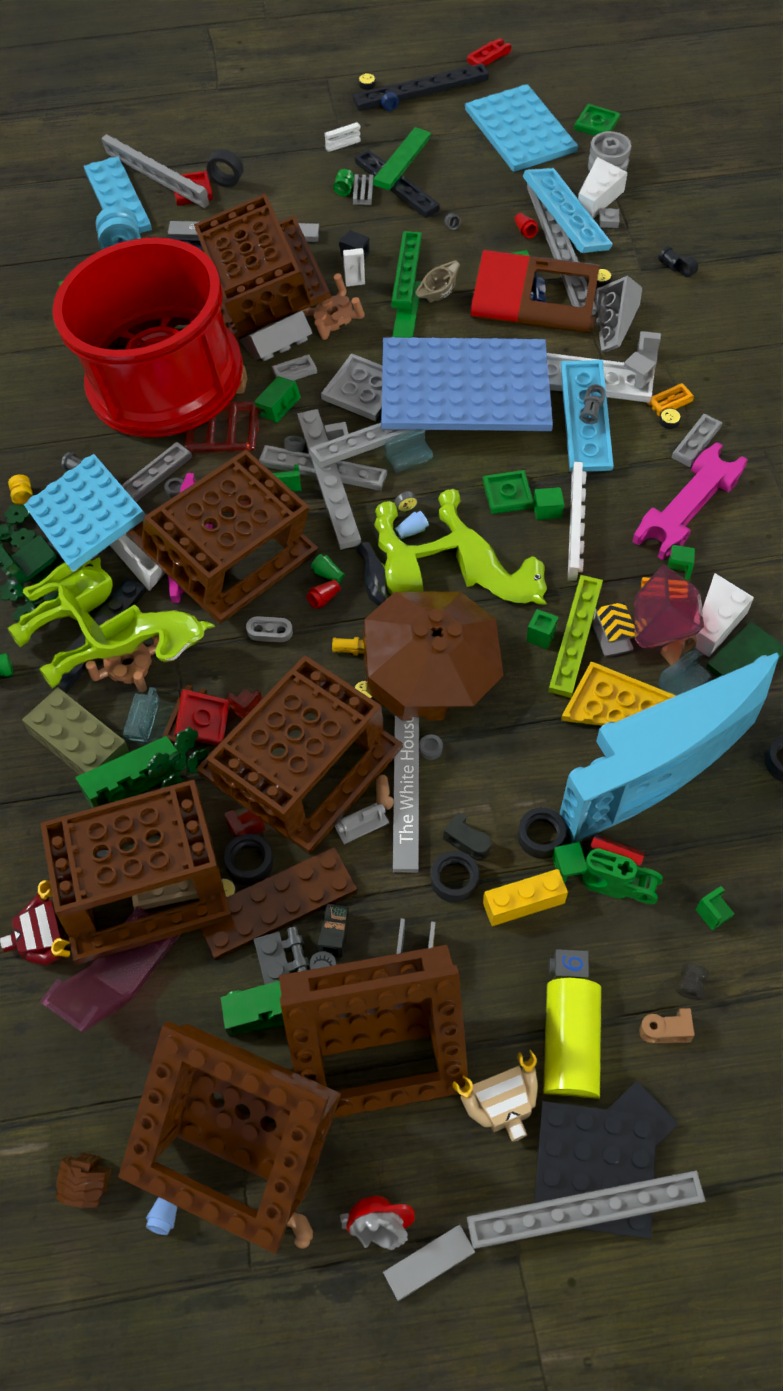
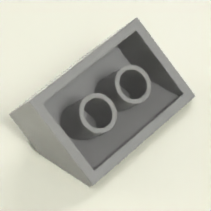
M300 311L239 340L255 360L262 358L263 361L274 357L273 352L277 350L282 353L291 348L290 344L294 342L298 345L307 341V336L312 334V331L303 311Z

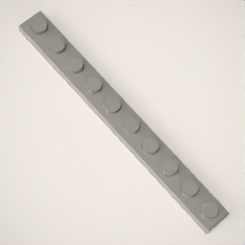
M527 184V190L554 259L578 262L569 237L547 210L543 202L537 197L533 189ZM560 274L572 306H585L588 290L585 277ZM593 303L592 315H596L597 308L595 303Z

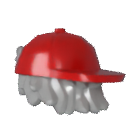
M368 1196L359 1200L349 1213L341 1214L340 1218L342 1229H347L349 1234L357 1236L365 1248L373 1241L382 1248L393 1250L407 1241L408 1234L404 1228L413 1224L415 1211L409 1205H392L385 1197Z

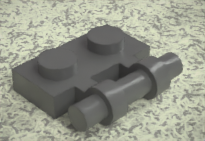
M297 927L287 929L289 938L281 941L279 932L254 938L265 984L279 981V975L305 971L310 967L309 960L305 957L302 948L304 941L302 936L299 935ZM292 950L295 960L287 963L284 952Z

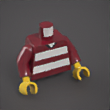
M41 881L35 897L23 908L18 916L12 919L14 933L0 938L4 953L18 949L19 954L24 960L42 966L52 964L61 956H70V951L66 947L70 941L64 939L61 922L55 913L54 903L52 900H49V897H53L50 881Z

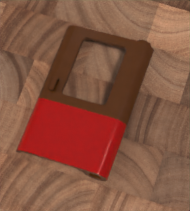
M483 250L470 316L471 318L589 333V329L593 330L595 317H591L600 265ZM540 271L588 278L589 285L585 306L576 307L530 300L535 272Z

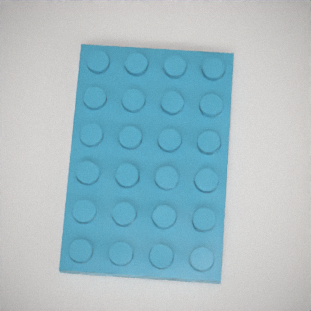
M528 84L465 103L467 113L513 172L577 152L578 145Z
M94 454L83 459L79 465L65 472L61 478L50 483L46 489L32 496L24 504L72 571H75L135 527L146 516L144 511Z

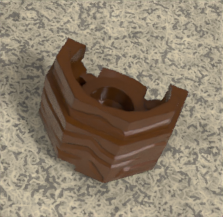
M83 1152L74 1158L66 1156L60 1162L56 1182L58 1193L56 1199L64 1205L78 1208L98 1207L101 1196L108 1189L111 1167L99 1165L100 1156L92 1155L91 1153Z

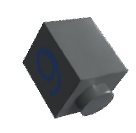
M556 949L554 958H549V975H553V980L561 978L588 980V951Z

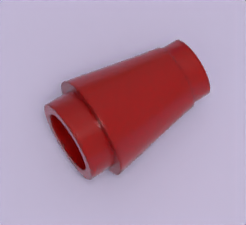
M523 213L515 216V223L523 237L532 238L537 234L538 224L535 220Z
M331 580L310 588L306 597L313 608H323L341 588L336 580Z

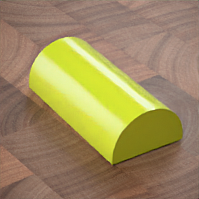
M579 978L552 980L547 984L543 1094L600 1099L601 986L596 982Z

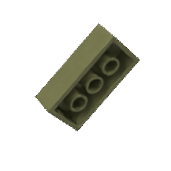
M58 687L22 719L29 734L79 775L130 753L126 742Z

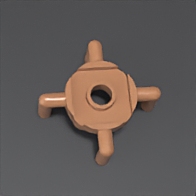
M341 274L334 275L338 288L337 296H331L332 298L320 302L316 308L309 307L302 310L304 315L314 316L315 325L323 340L328 338L330 331L340 329L339 326L344 323L347 325L352 318L362 319L365 316L358 297L352 299L355 309L353 310L349 298L345 296L347 290Z
M159 635L152 637L154 644L149 647L142 643L132 653L104 659V668L100 670L97 669L94 661H88L86 667L91 679L99 681L109 676L112 680L123 681L125 684L135 683L140 692H145L147 685L144 677L147 675L152 663L151 655L156 654L155 650L159 642ZM127 658L134 659L129 665L122 664L123 660Z

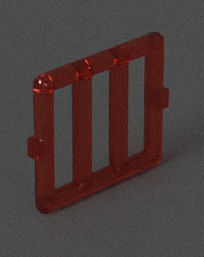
M254 401L229 402L223 409L229 410L227 443H214L217 417L215 415L208 420L206 443H194L195 428L185 431V448L190 452L254 451L256 449L257 431L260 429L258 407L255 406ZM238 410H250L248 443H235Z

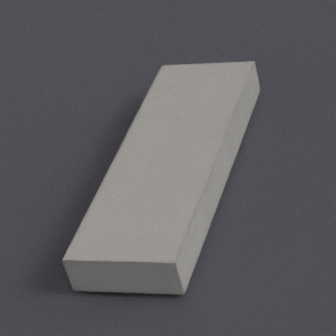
M703 414L675 449L671 458L691 467L719 431L722 422Z
M459 1224L390 1267L383 1274L397 1301H400L470 1257L475 1251Z

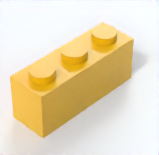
M559 869L485 891L483 904L491 926H495L565 904L568 891Z

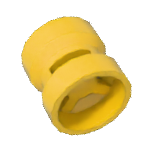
M15 475L9 479L8 485L11 491L12 502L17 505H24L33 496L32 489H30V479L25 475Z

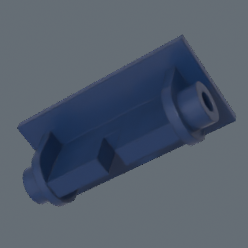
M535 272L530 300L546 302V295H544L546 293L545 280L542 277H537V272Z

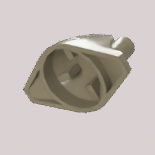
M455 260L432 269L422 280L415 292L419 298H426L429 303L434 300L445 299L455 287L460 264Z

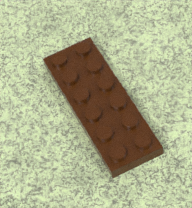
M333 847L228 896L227 901L232 919L203 927L201 930L216 961L254 943V938L275 933L325 909L327 904H335L356 894L357 888L337 850Z

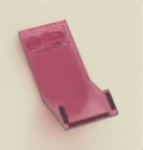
M137 906L125 923L151 916V914ZM180 934L96 959L91 966L62 982L57 979L39 1002L83 1033L133 999L178 940Z

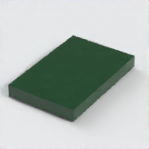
M750 622L707 663L706 668L716 676L721 677L754 663L756 659L763 655L768 657L774 653L779 655L778 663L783 658V645L753 622Z

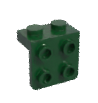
M40 535L36 536L12 556L0 544L1 569L9 578L14 576L21 585L32 580L37 573L51 565L57 557Z

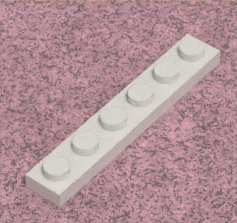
M574 462L572 471L568 559L569 581H577L578 572H583L584 559H580V554H583L584 541H580V536H584L585 523H581V519H584L585 506L581 505V501H585L586 488H582V484L585 485L586 471H582L583 462Z

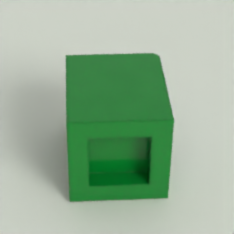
M561 488L535 489L533 501L536 520L562 518L564 500Z
M672 545L667 568L685 571V580L690 581L694 565L695 548Z
M537 609L528 626L526 641L548 650L556 634L558 617Z
M580 842L554 848L553 862L555 868L559 869L564 884L568 876L587 872Z
M722 886L703 897L696 908L697 913L712 931L734 915V912L721 898L725 891Z

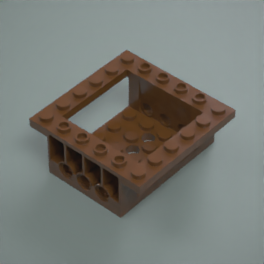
M266 193L193 224L205 254L209 256L217 268L223 291L222 316L225 326L236 339L332 298L295 215L278 222Z
M247 450L233 457L144 516L143 521L126 532L128 538L219 624H222L316 554L318 547L303 534L309 506ZM230 512L233 514V516L225 517L222 515V513ZM205 524H214L216 528L208 529L205 527ZM271 538L284 548L283 551L228 591L222 593L226 570Z
M304 655L196 768V771L200 776L310 855L403 748V743L383 730L382 706ZM312 713L317 718L309 721L305 719V716ZM293 730L302 732L298 738H290L288 735ZM353 742L367 750L368 752L315 812L306 819L302 799ZM276 748L286 750L281 756H274L272 754Z
M194 780L40 823L55 913L69 936L75 965L232 919L201 797ZM153 835L161 836L160 840L156 843L147 842ZM128 842L135 843L131 850H121L124 844ZM101 850L109 851L103 858L95 857ZM185 880H193L199 902L97 931L93 907Z
M448 945L279 975L281 989L280 1005L293 1070L295 1073L327 1087L323 1063L324 1055L426 1036L431 1037L438 1072L338 1090L337 1092L341 1093L333 1118L366 1111H376L392 1106H402L418 1101H428L439 1097L459 1095L452 1086L454 1081L459 1085L460 1089L465 1086L463 1076L468 1078L460 979L457 965L452 964Z
M167 1021L162 1026L118 1177L276 1254L280 1248L289 1220L309 1191L341 1093L185 1023L181 1027ZM214 1092L220 1093L225 1103H219L214 1098ZM239 1104L246 1105L250 1110V1115L243 1114L239 1109ZM264 1117H272L276 1122V1127L269 1126L265 1122ZM178 1137L268 1180L259 1210L252 1209L156 1162V1159Z

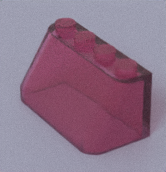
M665 564L656 571L634 596L636 642L643 648H655L697 635L704 628L700 592L693 584Z

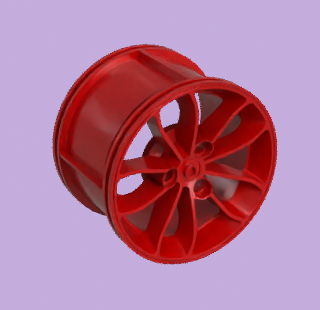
M141 238L118 243L93 254L76 266L64 279L56 293L53 303V318L60 337L66 347L78 356L84 369V388L93 411L103 423L116 431L138 437H163L188 431L207 422L222 411L239 389L243 374V358L235 336L224 323L221 312L223 291L217 268L209 256L202 250L189 243L170 238ZM178 325H188L181 331L174 329ZM119 346L126 347L125 350H115Z

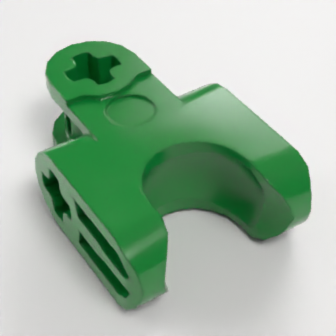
M600 848L594 849L588 854L586 859L587 872L582 873L581 876L582 884L585 888L618 899L627 896L645 904H655L657 902L658 896L655 891L657 885H660L663 881V876L660 873L645 867H638L632 859Z

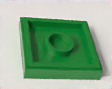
M587 104L574 124V130L593 136L602 132H610L618 123L621 113Z
M525 470L482 477L491 514L534 508V501Z

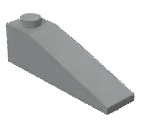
M625 276L596 290L595 305L597 308L596 312L598 313L596 320L600 326L599 339L601 351L604 353L620 347L640 305L642 287L629 276Z

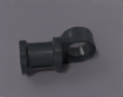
M666 246L659 254L658 260L660 262L666 263L670 270L678 271L685 277H690L698 271V264L694 258H685L682 255H678L670 246Z

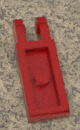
M501 38L469 54L467 62L472 66L482 63L486 66L499 57L510 53L512 46L509 43L504 44V40Z

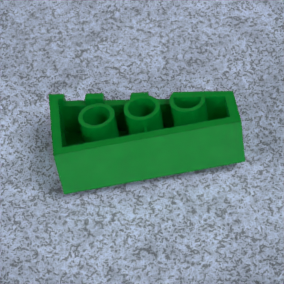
M165 736L75 778L92 808L144 794L161 784L173 773L168 769L162 777L157 776L152 779L148 776L149 769L147 766L156 753H168L171 755L177 750L168 737Z

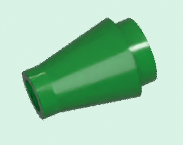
M319 554L311 565L315 574L330 581L336 580L338 584L345 576L328 555Z

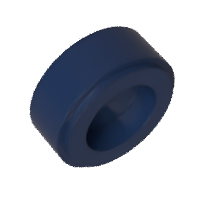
M389 92L382 97L381 104L384 110L392 111L397 108L399 99L396 93Z

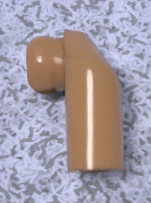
M379 775L376 778L377 805L382 803L384 808L389 810L394 804V799L389 797L388 778L385 775Z
M294 1212L287 1226L292 1228L296 1236L294 1240L295 1245L299 1248H306L310 1245V1240L313 1238V1230L304 1215Z

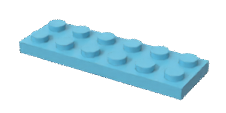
M111 157L107 160L93 162L84 166L85 173L102 210L111 206L126 207L136 215L140 233L152 230L151 223L119 157Z
M554 168L525 170L523 178L562 227L566 235L572 240L578 251L586 253L610 250L613 245Z
M603 360L561 361L569 471H573L574 462H583L582 471H612L613 456ZM597 384L605 389V400L598 411V422L592 425L586 424L580 420L579 416L584 410V398L588 387ZM592 392L590 396H596L600 398L601 394L598 392Z

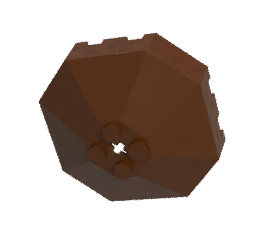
M394 592L364 619L362 641L364 643L366 692L402 721H412V717H426V720H443L446 717L448 707H474L503 678L496 619L461 592ZM432 629L435 631L440 629L442 637H433Z

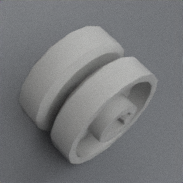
M613 131L602 132L593 137L588 160L589 171L597 157L627 171L631 151L630 140L625 135Z

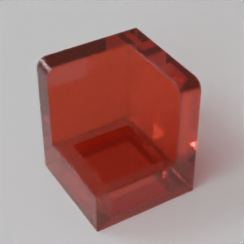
M244 689L237 697L230 693L227 696L230 710L244 719L262 700L261 692L256 690L252 694Z
M232 809L224 814L227 825L234 837L246 833L258 834L265 830L261 816L257 817L250 811L237 816Z

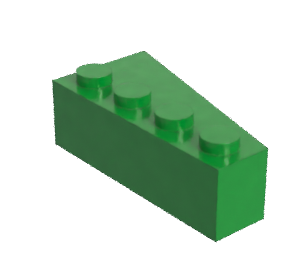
M280 981L244 991H231L226 996L221 997L224 1025L228 1036L284 1025L280 1005Z

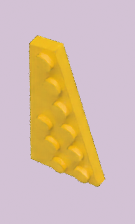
M591 661L567 705L561 721L603 726L608 722L615 723L676 695Z

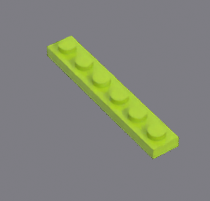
M580 576L548 691L550 693L572 698L603 580Z

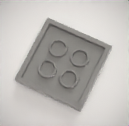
M351 353L321 393L322 400L376 421L382 413L383 366Z

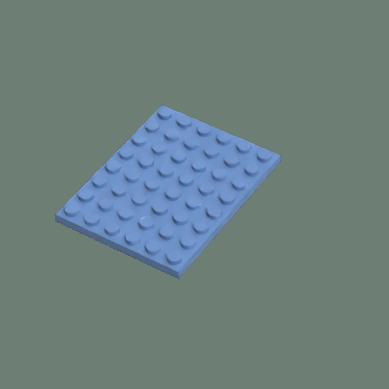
M383 338L381 429L552 431L553 422L545 339Z

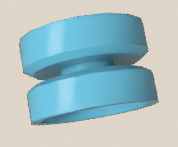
M111 206L102 210L97 216L96 229L99 245L102 250L125 241L141 239L137 217L128 208Z

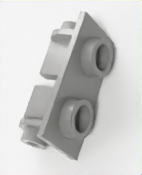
M375 803L340 819L335 828L343 843L346 844L389 824V821L384 814L386 811L382 803L379 805Z

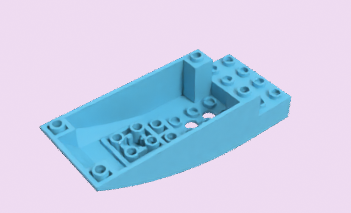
M777 653L768 657L763 655L756 659L754 663L620 721L604 724L599 729L596 742L606 757L595 759L588 767H578L571 771L568 776L560 816L565 821L567 827L566 834L572 844L617 825L655 805L691 781L725 753L755 723L766 700L779 655Z

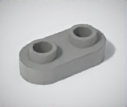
M257 616L251 618L246 624L248 636L255 641L285 642L293 634L292 624L285 618Z

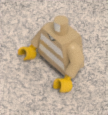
M531 1050V1058L527 1062H523V1056L520 1052L517 1055V1059L523 1067L522 1070L520 1066H517L474 1085L470 1079L463 1076L465 1086L462 1089L459 1088L455 1081L452 1084L454 1090L461 1094L464 1107L472 1119L483 1127H490L493 1132L506 1127L512 1142L527 1136L522 1120L530 1117L531 1109L536 1106L538 1083L534 1066L537 1059Z

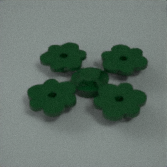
M15 504L10 505L8 511L4 513L8 524L0 525V544L1 541L7 542L12 539V546H17L18 549H21L33 540L36 534L33 530L27 531L26 528L14 531L12 525L23 523L30 516V513L23 504L19 506Z
M49 566L45 567L34 576L31 582H35V584L40 583L53 569H50ZM8 580L5 585L0 587V597L3 601L11 600L16 602L18 598L25 596L27 604L18 606L16 608L17 612L12 616L16 622L20 621L22 615L30 613L44 601L54 600L59 596V591H55L31 601L23 593L24 585L15 580Z
M187 727L185 731H180L176 736L174 744L178 751L173 752L171 755L159 752L151 759L147 766L150 778L162 777L168 769L173 773L163 781L162 788L183 783V779L177 772L182 770L185 765L188 767L190 774H198L196 768L207 758L208 751L206 749L196 750L188 760L185 755L189 748L194 747L195 740L198 738V731L193 730L191 727Z

